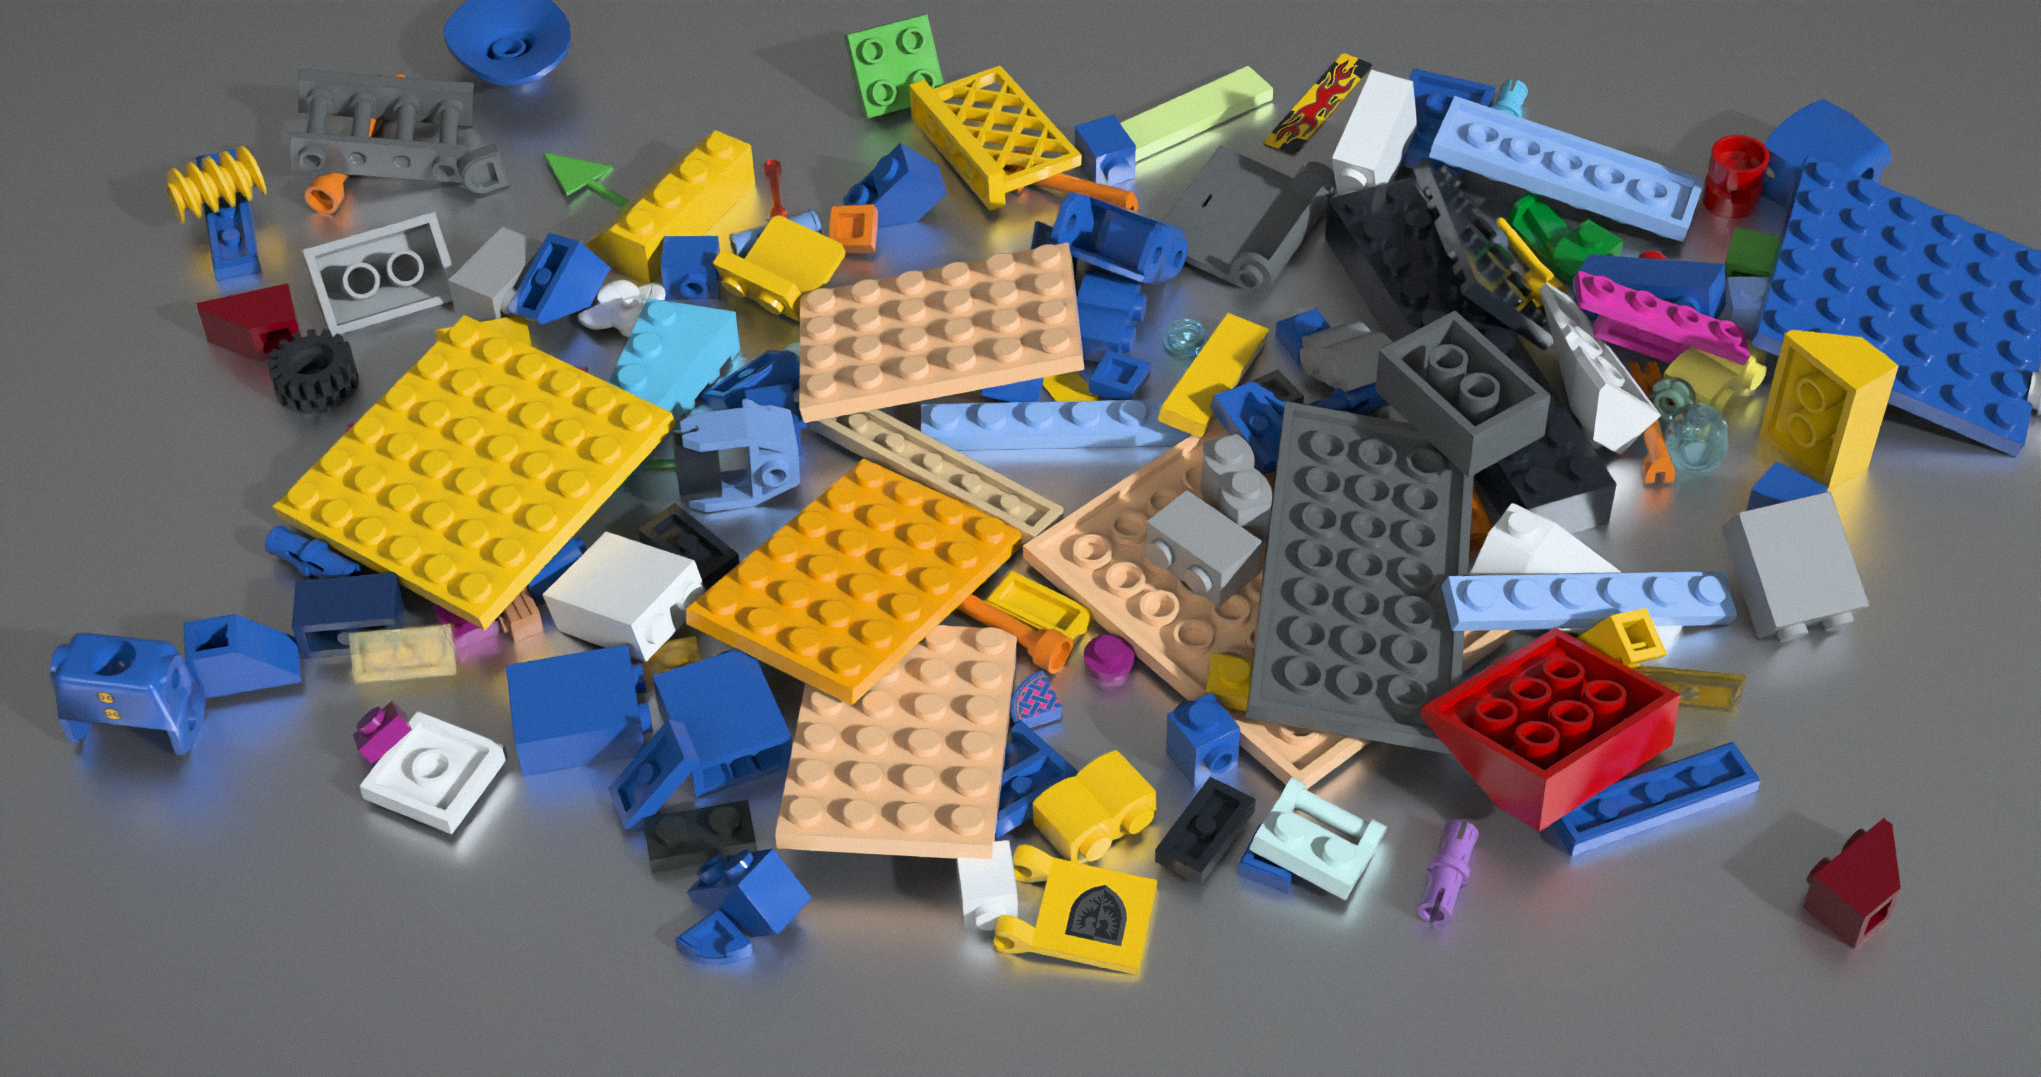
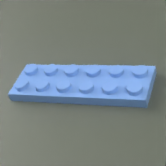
M1454 96L1429 157L1443 161L1449 166L1461 167L1484 175L1490 180L1502 181L1526 189L1530 193L1544 195L1568 203L1574 208L1586 209L1609 217L1618 223L1630 224L1651 231L1660 237L1672 238L1684 242L1705 181L1704 178Z

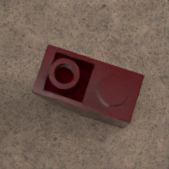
M288 283L197 303V309L208 342L258 362L271 359L270 353L272 349L280 350L278 343L281 340L286 339L288 342H292L291 334L297 332L301 336L298 317Z
M1885 818L1867 832L1861 828L1853 833L1844 844L1838 856L1833 860H1830L1828 857L1820 860L1812 868L1806 879L1810 886L1803 908L1853 948L1857 947L1890 919L1901 889L1893 825Z

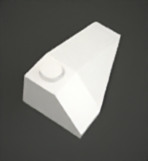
M1546 282L1540 288V293L1571 410L1582 424L1580 430L1593 447L1600 449L1602 446H1605L1621 455L1661 415L1604 340L1594 337L1592 323L1574 299Z
M1512 503L1488 533L1469 576L1622 572L1557 523ZM1655 626L1665 650L1682 626ZM1566 628L1559 630L1565 633L1571 632L1582 635L1591 628Z

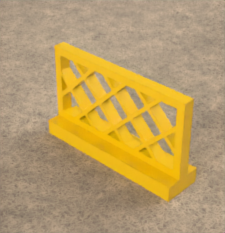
M1000 65L934 89L925 80L909 85L912 120L990 211L1006 205L1005 193L1082 165V155ZM994 83H998L1002 87L1000 92L981 89ZM951 98L964 99L962 105L945 103L944 101ZM974 101L993 104L991 110L972 107ZM1003 106L1022 109L1020 114L1001 111ZM965 119L984 122L982 128L967 126L963 123ZM994 123L1014 126L1011 132L992 129ZM1023 128L1040 130L1042 132L1040 137L1020 133ZM985 142L1004 144V147L1001 151L984 148L983 145ZM1014 146L1034 149L1032 155L1012 152ZM1043 151L1062 154V156L1054 159L1041 157ZM1005 165L1025 168L1010 175H1007L1003 170Z

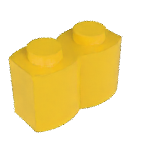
M1118 750L1111 751L1090 762L1076 776L1066 778L1054 784L1032 802L1033 823L1065 860L1076 863H1083L1086 860L1095 861L1108 851L1114 839L1128 834L1140 833L1148 827L1156 813V790Z

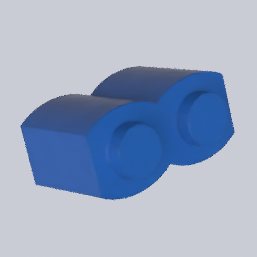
M1087 271L1077 297L1083 360L1100 363L1107 350L1121 354H1131L1136 339L1135 321H1143L1147 307V295L1141 294V282L1128 277Z

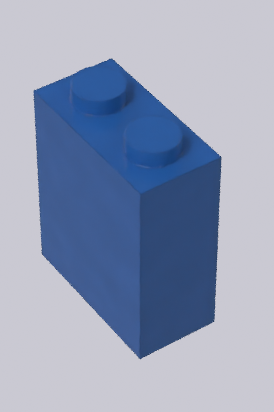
M628 644L505 665L514 740L522 776L635 757L645 746L643 734L653 733L648 702L638 704L637 699L638 694L647 693L642 663H631Z
M735 649L724 651L716 656L685 666L674 667L653 676L658 709L664 723L668 719L685 723L701 761L687 777L696 798L789 767L792 752L791 733L757 658Z

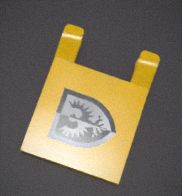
M1021 844L1017 846L1013 856L1015 880L1024 883L1047 882L1036 927L1017 917L1002 915L998 918L995 927L994 948L1001 953L1033 952L1138 975L1158 880L1053 858L1030 845Z

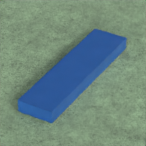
M235 149L227 151L235 160ZM219 152L196 157L199 170L201 171L202 158L210 156L218 165ZM240 192L236 193V206L232 208L223 197L219 198V212L214 213L204 203L205 220L216 280L219 281L261 272L250 203Z
M1730 742L1617 781L1551 825L1571 856L1757 792L1761 780L1735 743Z

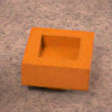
M875 205L831 206L829 238L841 243L846 254L876 252L878 210Z

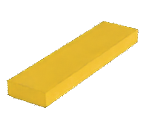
M1227 313L1161 406L1157 421L1201 438L1216 417L1210 408L1213 396L1237 386L1266 343L1270 329Z

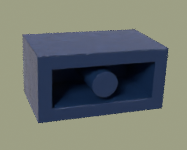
M395 573L296 581L292 629L302 659L403 650L405 603Z

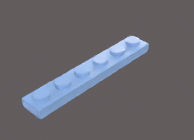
M1166 399L921 404V432L956 451L1175 446L1191 436L1189 433L1157 421L1160 408Z
M1725 571L1448 576L1441 586L1452 631L1592 628L1610 615L1647 608L1654 626L1729 625L1738 616Z

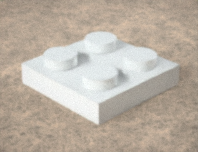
M417 711L409 721L412 730L381 757L359 787L363 799L452 834L508 759L506 747L504 744Z

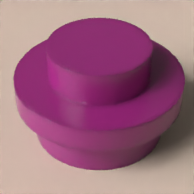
M1101 635L1092 639L1084 649V664L1095 679L1107 683L1116 682L1123 679L1134 664V649L1131 644L1120 636Z

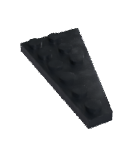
M1425 157L1413 168L1421 191L1430 200L1427 203L1429 211L1434 216H1438L1434 224L1446 254L1456 263L1452 267L1454 274L1460 280H1464V283L1460 286L1462 294L1535 346L1546 351L1554 342L1545 308L1529 296L1533 288L1521 274L1512 270L1511 266L1515 263L1514 259L1500 244H1495L1493 241L1497 233L1486 220L1476 215L1480 208L1468 193L1459 189L1458 186L1462 184V180L1457 173L1447 164L1438 167Z

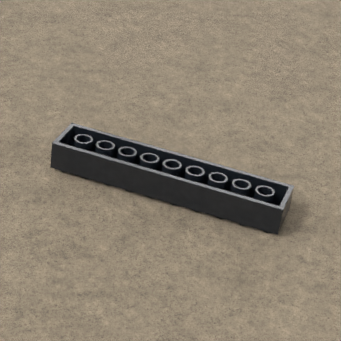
M1407 178L1329 198L1325 240L1382 330L1393 343L1456 311L1550 394L1544 436L1474 474L1500 516L1514 503L1557 523L1570 534L1608 524L1617 483L1513 329L1462 294L1460 286L1464 283V280H1460L1454 274L1452 267L1456 263L1446 254L1434 221L1438 218L1429 211L1427 202L1412 180Z

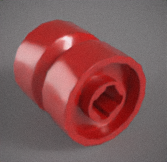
M1745 135L1725 136L1714 143L1708 163V174L1706 175L1702 192V202L1707 210L1726 219H1741L1749 217L1756 212L1760 203L1763 181L1766 177L1770 160L1769 150L1763 143Z

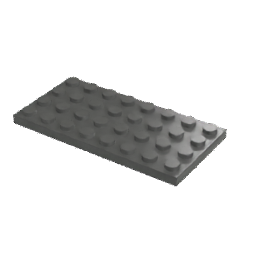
M1285 401L1279 434L1246 718L1453 755L1421 718L1420 713L1421 707L1460 685L1462 680L1464 631H1452L1441 586L1448 576H1468L1474 475L1468 478L1410 423Z

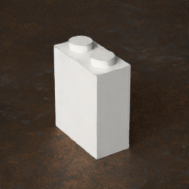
M1375 70L1370 71L1332 157L1337 196L1394 181L1417 128L1413 81Z
M605 532L543 593V597L558 631L605 648L628 644L630 657L647 662L686 621V608L702 596L706 590L694 560Z

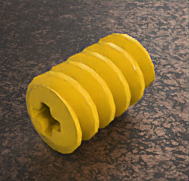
M244 145L236 147L235 160L227 151L219 152L218 165L210 156L203 157L201 171L193 162L185 163L184 177L175 167L169 168L167 183H165L172 208L180 224L185 223L186 209H190L196 218L199 219L202 218V204L204 203L214 213L219 212V198L223 197L232 208L236 206L237 192H240L248 202L253 201V187L257 186L265 197L267 195L260 168L255 158Z

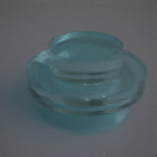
M1181 318L1173 321L1168 326V329L1163 334L1162 345L1165 352L1171 357L1179 360H1192L1197 357L1209 339L1200 322L1190 318Z

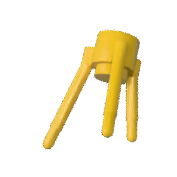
M1498 218L1496 223L1508 238V245L1530 270L1524 275V278L1533 288V291L1529 294L1531 299H1535L1544 307L1540 288L1546 282L1567 295V286L1558 280L1539 261L1504 218Z

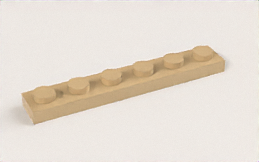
M878 409L807 422L809 429L861 457L958 500L990 517L1000 519L1004 524L1022 533L1023 544L1028 543L1064 519V508Z

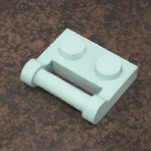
M1291 777L1275 806L1255 834L1249 850L1346 900L1378 848L1387 826L1375 819H1372L1369 823L1305 790L1307 784ZM1296 808L1359 841V844L1355 845L1293 811Z

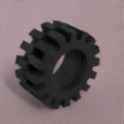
M315 329L307 330L308 336L301 337L300 333L297 332L291 334L292 342H288L286 339L281 340L278 343L280 350L273 348L270 353L271 359H268L270 377L279 402L283 406L288 404L289 410L294 412L301 406L303 414H312L313 407H318L320 413L328 411L326 405L330 403L335 408L342 405L341 396L349 400L353 395L352 388L357 389L358 373L348 341L344 342L343 336L338 333L332 337L330 330L323 329L321 335L318 336ZM325 368L314 374H303L311 369Z

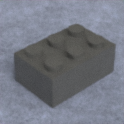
M1456 311L1379 350L1375 391L1468 478L1544 436L1550 394Z

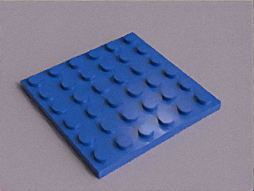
M1807 155L1799 170L1750 345L1779 357L1784 334L1790 330L1863 337L1899 365L1888 399L1889 404L2016 457L2025 446L2032 410V403L2028 402L2027 398L2033 371L2039 372L2041 362V251L2010 240L2000 233L1991 232L1967 222L1957 215L1948 214L1914 197L1898 193L1878 184L1874 180L1865 179L1848 172L1831 162L1822 161Z

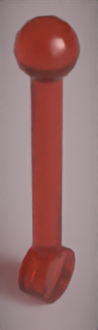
M768 160L764 163V173L770 179L773 207L770 209L769 216L770 218L775 216L786 218V210L781 206L778 175L781 174V163L777 160Z

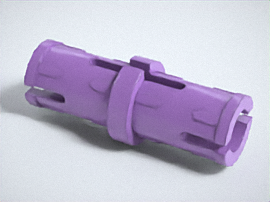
M1459 819L1448 821L1445 825L1438 854L1432 856L1428 863L1426 875L1429 881L1422 900L1417 907L1418 915L1429 923L1434 905L1439 906L1434 925H1446L1451 921L1459 889L1467 885L1470 876V869L1467 864L1474 845L1478 840L1479 832L1475 826L1468 822L1463 838L1458 839L1457 835L1462 820Z

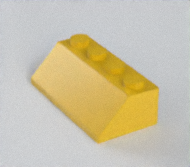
M714 130L679 153L585 241L583 245L612 269L646 284L655 282L662 275L661 259L664 236L704 235L755 185L751 145Z

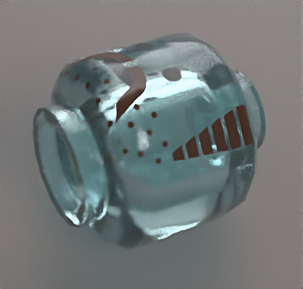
M1692 403L1678 408L1670 415L1665 426V443L1673 465L1683 472L1704 474L1714 470L1724 461L1728 452V425L1718 410L1703 403Z

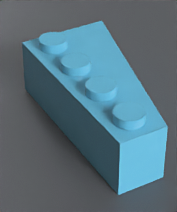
M647 298L608 383L671 412L675 423L680 417L686 418L695 407L694 399L705 386L711 388L720 377L719 369L727 360L732 362L740 352L736 312ZM672 431L666 435L632 473L640 474L642 472L645 461L651 460L672 435Z

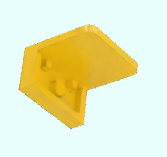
M775 216L769 221L745 259L722 249L712 264L723 278L722 286L732 294L740 298L746 296L758 302L773 314L780 315L782 313L800 322V298L803 296L802 294L824 288L845 257L846 251L841 243L783 216Z

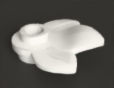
M611 281L599 289L597 293L599 303L592 308L581 311L577 316L579 322L588 328L599 330L614 326L619 329L623 336L629 337L647 298L664 300L666 292L658 282H652L638 288L631 281Z

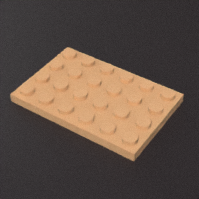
M1068 242L1057 245L1046 244L1036 249L1011 254L999 253L990 258L965 263L954 262L944 267L924 271H908L898 276L883 279H867L856 284L831 289L820 288L811 293L802 294L803 296L800 298L799 409L804 423L1085 370L1073 263Z
M937 625L853 705L805 683L775 831L776 849L957 859V857L992 859L1017 658V637L994 627L977 628Z

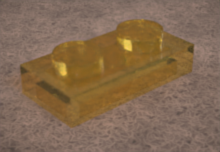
M454 622L349 633L354 684L456 675L459 672Z

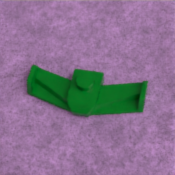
M1530 192L1514 204L1506 221L1520 238L1551 268L1552 273L1570 284H1573V277L1590 254L1619 256L1622 252L1624 240L1589 219L1572 230L1540 199V195Z

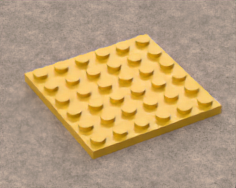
M464 315L272 507L279 519L327 543L330 547L380 574L395 573L400 585L486 630L676 426L671 412Z

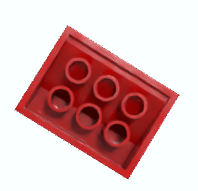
M1554 628L1421 707L1420 716L1498 808L1540 832L1672 746L1680 694L1558 628Z

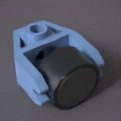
M743 399L742 408L694 413L680 421L681 429L672 430L679 495L681 502H689V508L702 512H714L754 507L800 484L798 445L792 414L789 409L773 405L762 406L756 404L753 400ZM745 447L747 469L721 472L718 450Z

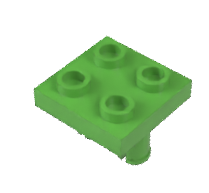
M927 14L844 34L851 64L850 74L855 80L864 118H871L911 107L910 84L925 80L932 89L944 85Z

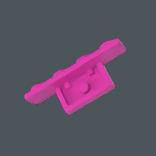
M1579 271L1574 278L1577 305L1582 309L1599 314L1593 323V332L1596 338L1670 364L1680 354L1690 349V347L1741 365H1745L1750 358L1745 330L1731 321H1721L1698 313L1689 306H1679L1664 301L1647 291L1633 290L1614 283L1605 276H1594Z

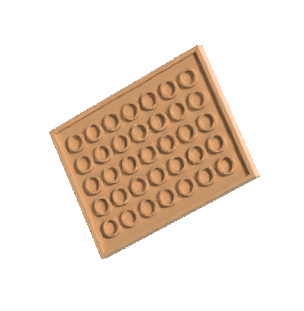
M1218 418L1212 421L1201 438L1194 435L1189 436L1023 545V559L1068 598L1089 608L1093 613V619L1111 635L1120 636L1131 644L1134 654L1188 701H1194L1205 696L1211 653L1253 657L1266 543L1261 544L1259 575L1220 607L1205 596L1194 593L1185 582L1168 570L1157 567L1146 556V522L1186 490L1203 500L1201 494L1203 444L1205 441L1230 436ZM1275 471L1264 475L1270 484L1272 492ZM1515 630L1464 631L1462 673L1514 636ZM1225 708L1240 727L1239 745L1284 784L1287 785L1291 777H1294L1307 784L1305 790L1372 741L1246 718V711Z

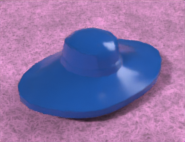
M467 0L451 15L444 27V41L451 55L475 76L490 83L503 86L524 85L540 79L558 66L566 57L572 43L570 23L561 9L551 0Z

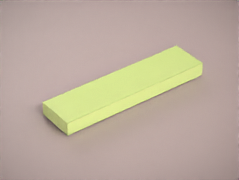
M1246 66L1127 119L1120 124L1136 145V161L1272 100L1273 87L1249 66Z

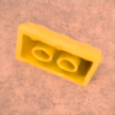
M1800 330L1788 331L1784 334L1759 436L1814 481L1828 487V491L1869 466L1899 365L1863 337Z

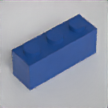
M1590 254L1578 270V272L1583 271L1594 276H1605L1614 283L1636 291H1647L1656 298L1679 306H1689L1698 313L1715 319L1719 318L1726 306L1725 264ZM1575 275L1572 280H1573L1574 301L1577 303V300H1576V292H1575V284H1574V278L1576 277V275ZM1580 308L1589 321H1596L1599 314Z

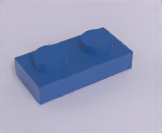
M668 719L608 787L623 828L640 831L644 827L643 818L653 817L700 764L701 761L685 723Z

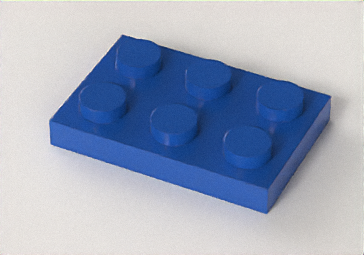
M1413 68L1408 80L1413 81L1417 128L1400 166L1414 168L1426 157L1438 167H1441L1445 163L1431 158L1429 155L1454 96L1490 107L1494 101L1496 87ZM1449 166L1460 178L1462 177L1464 168Z

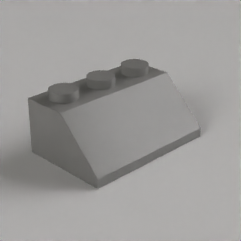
M435 212L302 250L301 257L315 299L327 329L331 331L332 337L337 333L342 335L452 302L448 280L455 272Z

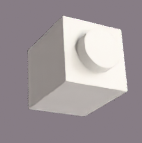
M1009 840L994 842L992 859L957 857V879L964 929L980 928L982 930H995L1000 916L1011 915L1018 918L1017 888Z

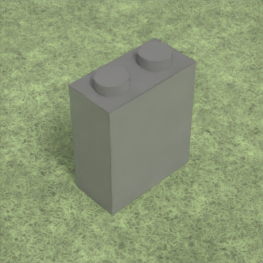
M1831 492L1739 512L1721 526L1758 640L1777 635L1779 643L1806 636L1809 634L1807 628L1822 624L1826 632L1841 629L1855 623L1853 616L1869 606Z

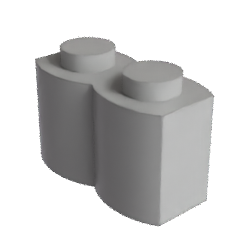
M1353 320L1304 336L1302 338L1303 348L1300 350V361L1308 375H1312L1321 382L1325 381L1327 385L1333 386L1335 389L1341 388L1346 393L1376 383L1379 350L1393 342L1383 332L1378 330L1371 332L1364 323Z
M1237 434L1205 441L1203 444L1201 494L1204 502L1262 541L1261 544L1266 543L1272 507V490L1263 474L1254 468L1255 458L1251 447Z

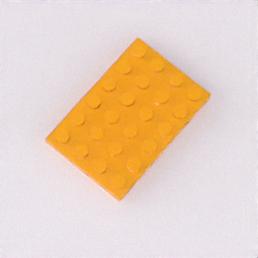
M862 459L687 607L686 622L688 625L853 705L956 609L968 595L972 594L1022 547V533L1004 524L998 518L990 517L958 500L871 461Z

